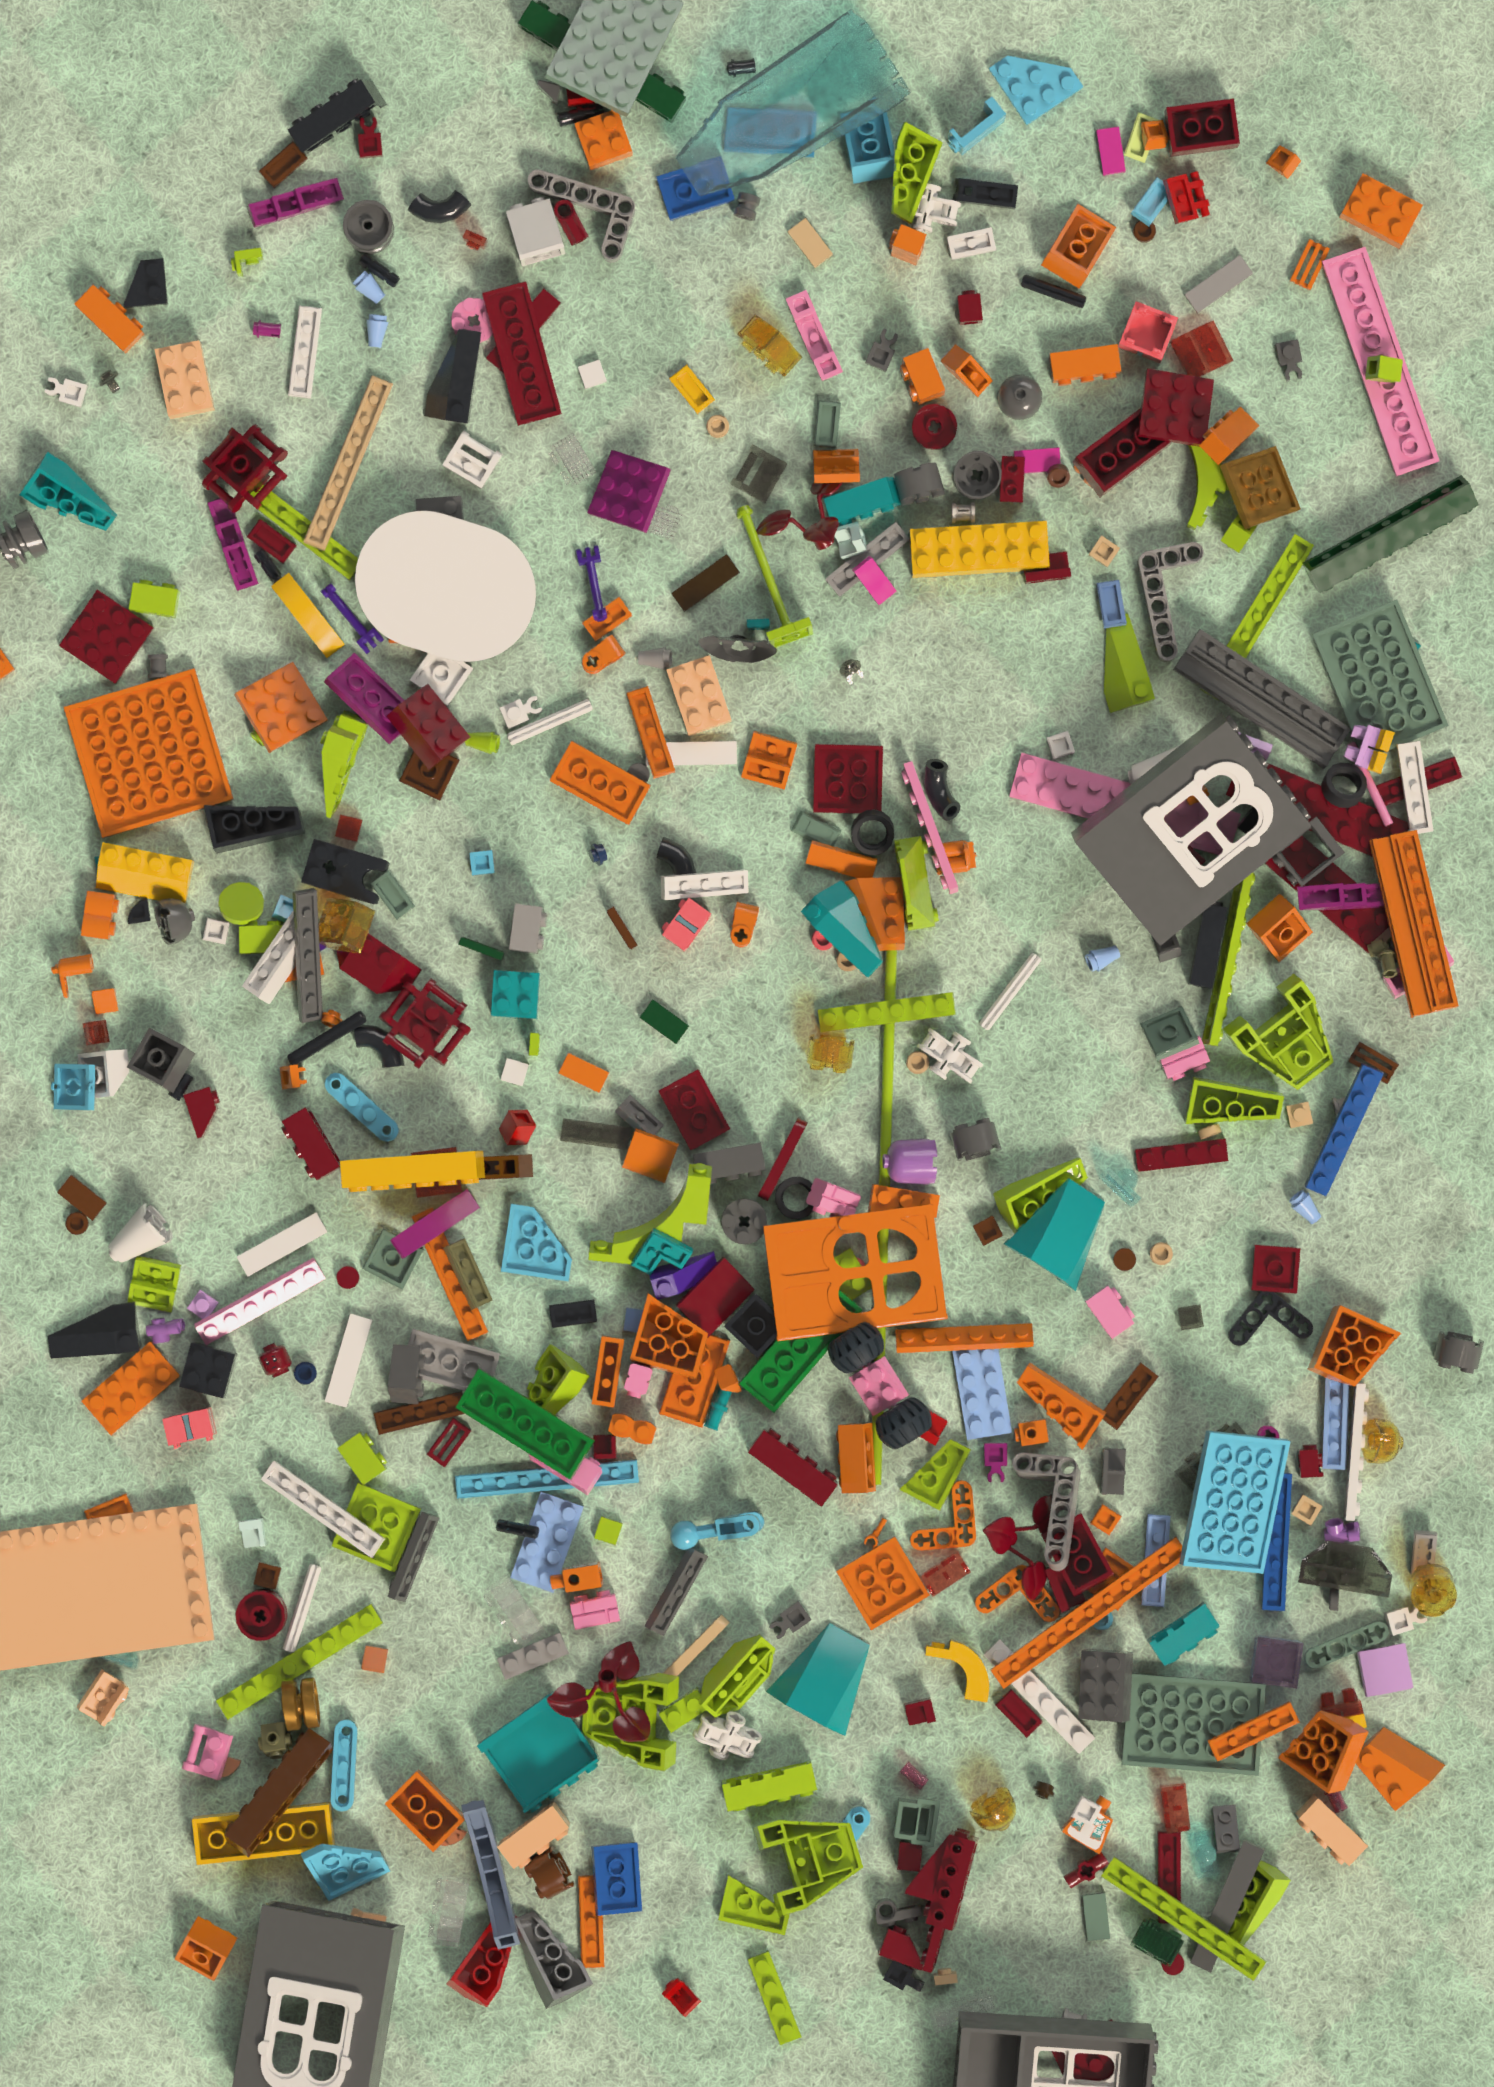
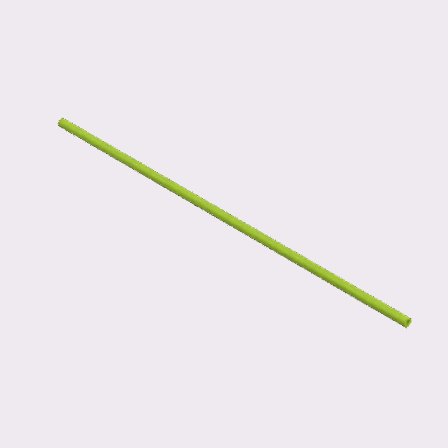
M897 950L886 951L884 1001L896 1000ZM895 1023L883 1024L879 1185L890 1187V1176L888 1175L887 1168H883V1155L887 1154L892 1139ZM882 1229L877 1234L879 1255L883 1263H888L889 1229ZM885 1275L883 1286L887 1305V1275ZM886 1327L877 1328L884 1340V1351L874 1359V1362L885 1356ZM883 1411L872 1416L876 1485H881L883 1444L876 1431V1420L883 1414Z

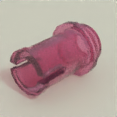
M909 1761L899 1772L915 1785L914 1788L917 1787L920 1790L929 1780L926 1777V1773L923 1775Z
M1324 1791V1795L1328 1796L1334 1813H1339L1340 1808L1341 1811L1348 1808L1340 1791L1330 1794Z

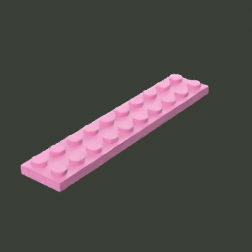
M1366 247L1322 261L1325 275L1395 476L1397 477L1438 463L1440 460ZM1382 355L1403 359L1401 382L1366 380L1367 357Z
M1021 753L1009 797L1089 819L1131 784ZM1184 800L1165 815L1164 821L1178 837H1183L1206 819L1208 812L1200 802L1189 806L1187 801ZM1233 811L1228 812L1216 823V826L1231 843L1234 841L1237 824L1241 815ZM1208 831L1203 832L1189 844L1194 849L1220 855L1223 851V848Z

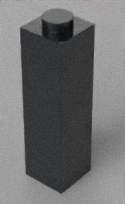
M1216 901L1202 912L1188 985L1208 989L1213 987L1228 909L1222 907V902Z

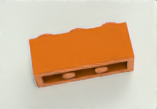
M901 224L899 230L894 229L890 239L889 249L892 250L891 256L916 266L924 248L927 234Z
M92 285L75 302V306L126 354L143 337L144 333L141 331L143 326L134 317L130 320L125 315L127 310L120 303L116 302L113 304L108 299L111 295L102 286L97 288Z
M1118 344L1049 354L1052 383L1058 382V386L1072 384L1071 380L1079 379L1081 383L1092 382L1094 377L1103 376V380L1117 378L1116 374L1121 373Z
M1240 406L1235 412L1229 410L1203 435L1205 440L1199 446L1219 465L1260 425Z
M603 1335L601 1337L592 1397L593 1405L615 1407L625 1341L623 1338Z
M872 1423L838 1425L836 1439L839 1442L838 1464L840 1465L841 1473L839 1485L842 1494L876 1491Z

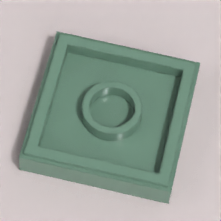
M1182 1006L1140 1023L1157 1061L1200 1044Z
M383 1228L362 1269L403 1290L424 1249L419 1248L402 1259L390 1241L397 1235Z

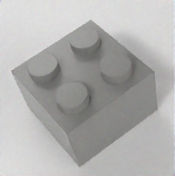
M515 904L509 946L511 951L538 954L539 949L543 950L544 935H540L541 927H546L547 913L544 912L543 907Z

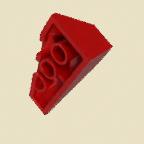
M491 1922L446 1983L463 1997L485 2007H488L501 1988L512 1946L502 1949L497 1948Z

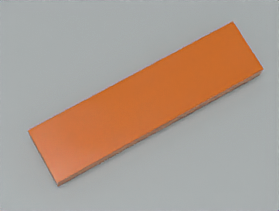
M646 686L627 692L628 701L653 779L675 773L649 687Z
M1290 1701L1207 1740L1218 1762L1296 1725L1300 1721Z
M593 1875L578 1876L581 1962L585 1968L605 1967L603 1915H596Z

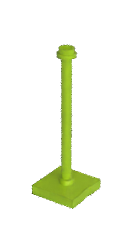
M749 505L738 508L736 516L738 519L742 518L782 624L780 628L766 632L767 641L777 648L812 635L813 628L809 617L796 622H790L750 516L753 514V510L750 509Z

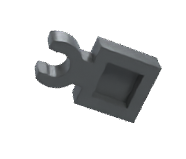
M883 329L881 332V344L873 343L865 364L884 372L887 371L895 353V350L891 349L890 346L895 344L898 338V334L895 333L893 339L887 340L885 338L887 329Z
M1298 339L1276 343L1279 366H1286L1287 368L1284 373L1285 380L1290 381L1289 373L1291 371H1295L1298 379H1301L1302 371L1296 365V363L1302 362Z
M797 1601L780 1613V1616L783 1618L782 1621L772 1622L769 1628L781 1627V1633L776 1636L777 1639H780L785 1635L788 1628L794 1633L812 1619L800 1602Z

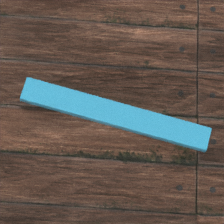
M637 1460L600 1463L599 1467L602 1468V1474L594 1487L639 1483ZM544 1468L455 1476L457 1499L575 1488Z

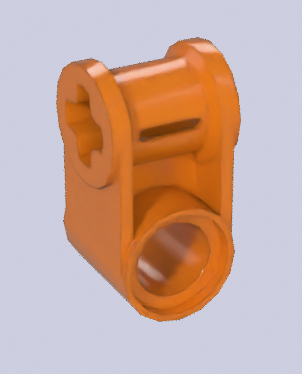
M612 634L583 656V669L589 674H596L619 660L626 652ZM589 658L592 660L597 659L596 667L592 665L587 666Z
M737 902L731 930V940L735 946L745 947L750 943L758 917V906ZM740 931H744V935L747 936V939H742V942H738V938L735 936Z

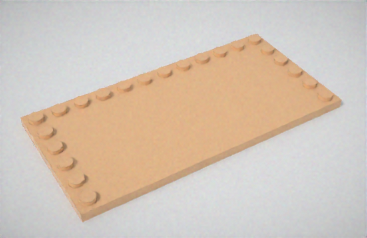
M198 1504L0 1532V1671L215 1640Z

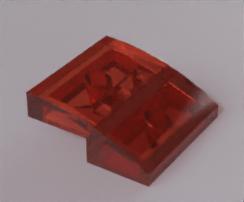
M1214 320L1170 341L1186 375L1203 377L1233 362V358Z

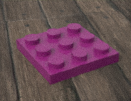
M611 450L587 513L647 533L671 469Z

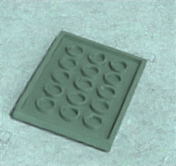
M583 0L545 74V78L627 117L684 2L680 0Z
M1397 599L1312 634L1351 731L1354 725L1365 727L1371 725L1395 732L1389 748L1391 750L1397 747L1396 744L1408 743L1449 726ZM1354 738L1359 749L1362 740ZM1368 747L1369 749H1372V750H1375V751H1380V750H1377V749Z
M1132 1673L1130 1721H1126L1124 1725L1121 1764L1259 1776L1261 1741L1217 1762L1207 1740L1263 1714L1266 1684Z

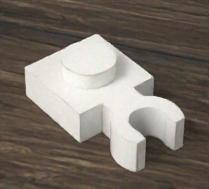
M48 378L49 382L55 383V389L51 391L45 389L44 392L50 396L60 394V402L82 407L87 385L65 379L62 385L57 379Z
M537 696L530 697L524 705L521 699L500 707L508 729L529 721L528 713L538 714L542 711L541 707L538 709L531 708V703L538 700Z
M1414 1606L1410 1612L1408 1607H1402L1384 1613L1390 1635L1394 1636L1414 1629L1412 1622L1425 1623L1427 1621L1426 1617H1417V1612L1423 1610L1424 1606Z

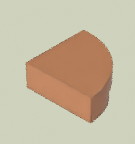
M227 1757L222 1777L234 1773L242 1760Z
M457 1828L441 1845L456 1844L465 1837L467 1832Z

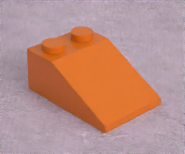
M1077 204L1041 266L1080 289L1116 227Z

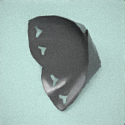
M711 635L700 638L698 641L699 645L709 654L731 662H760L775 655L778 651L766 640H749L741 635H733L731 637ZM735 641H741L743 646H746L748 649L739 651L731 647Z

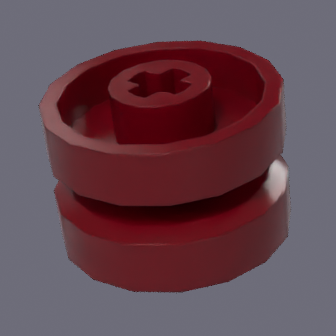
M256 1589L244 1596L239 1602L235 1612L236 1624L240 1632L249 1639L255 1641L269 1640L275 1637L285 1626L288 1617L287 1606L283 1598L276 1592L268 1589ZM264 1610L265 1618H260L258 1612Z

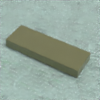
M465 1238L444 1247V1251L471 1310L493 1301Z

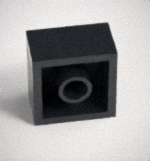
M756 1293L724 1325L756 1358L763 1353L777 1336L774 1310Z
M191 1342L179 1387L219 1398H226L237 1353Z

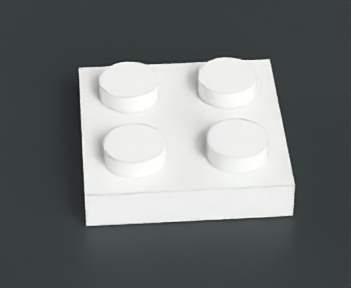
M428 653L410 681L420 688L429 684L442 702L448 706L473 668L463 661H455Z

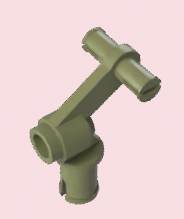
M1389 927L1371 944L1367 945L1371 958L1376 957L1381 962L1382 974L1385 978H1393L1397 975L1394 961L1396 954L1389 948L1388 944L1392 940Z

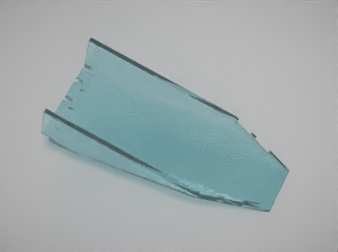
M850 9L718 101L719 105L709 118H705L703 126L694 137L689 139L676 156L678 163L699 196L769 177L906 100L905 97L911 93L910 89L902 77L893 80L899 72L890 58L881 61V59L887 56V53L878 39L871 43L869 42L875 37V34L861 15Z

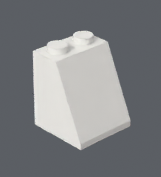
M544 197L536 198L531 201L532 204L525 206L522 203L515 204L509 207L510 210L506 211L522 267L565 254L550 199L545 200Z

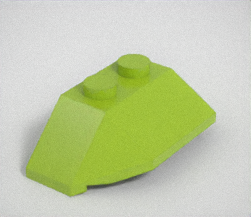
M760 1634L735 1642L704 1677L699 1704L714 1717L741 1709L771 1674L775 1648Z

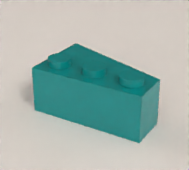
M884 477L823 498L829 517H836L839 521V526L853 523L852 520L858 518L860 520L869 519L874 516V513L880 511L881 513L894 510V507L901 505L894 477Z
M1202 1602L1146 1640L1161 1663L1166 1666L1179 1659V1656L1185 1651L1189 1652L1199 1645L1198 1642L1203 1638L1209 1639L1217 1634L1218 1631L1216 1629L1220 1626L1206 1604Z

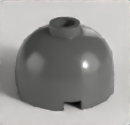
M1014 375L1007 378L1001 384L997 393L1000 410L1007 417L1014 420H1025L1032 417L1039 411L1042 403V390L1039 384L1027 375Z
M168 898L156 901L155 904L158 906L154 907V914L158 929L161 926L166 936L162 937L167 945H171L184 940L190 934L192 922L195 921L193 910L191 908L188 909L186 904L179 899Z

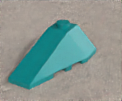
M49 452L39 462L19 494L39 508L46 510L47 505L59 509V515L65 517L67 513L77 515L80 522L105 531L117 517V514L65 462Z
M840 880L815 895L802 909L801 913L866 977H870L882 964L883 959L874 937L870 935L866 926L867 920L861 914L856 895L844 881Z

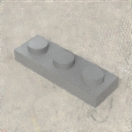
M559 1632L497 1658L505 1680L565 1656L569 1652Z

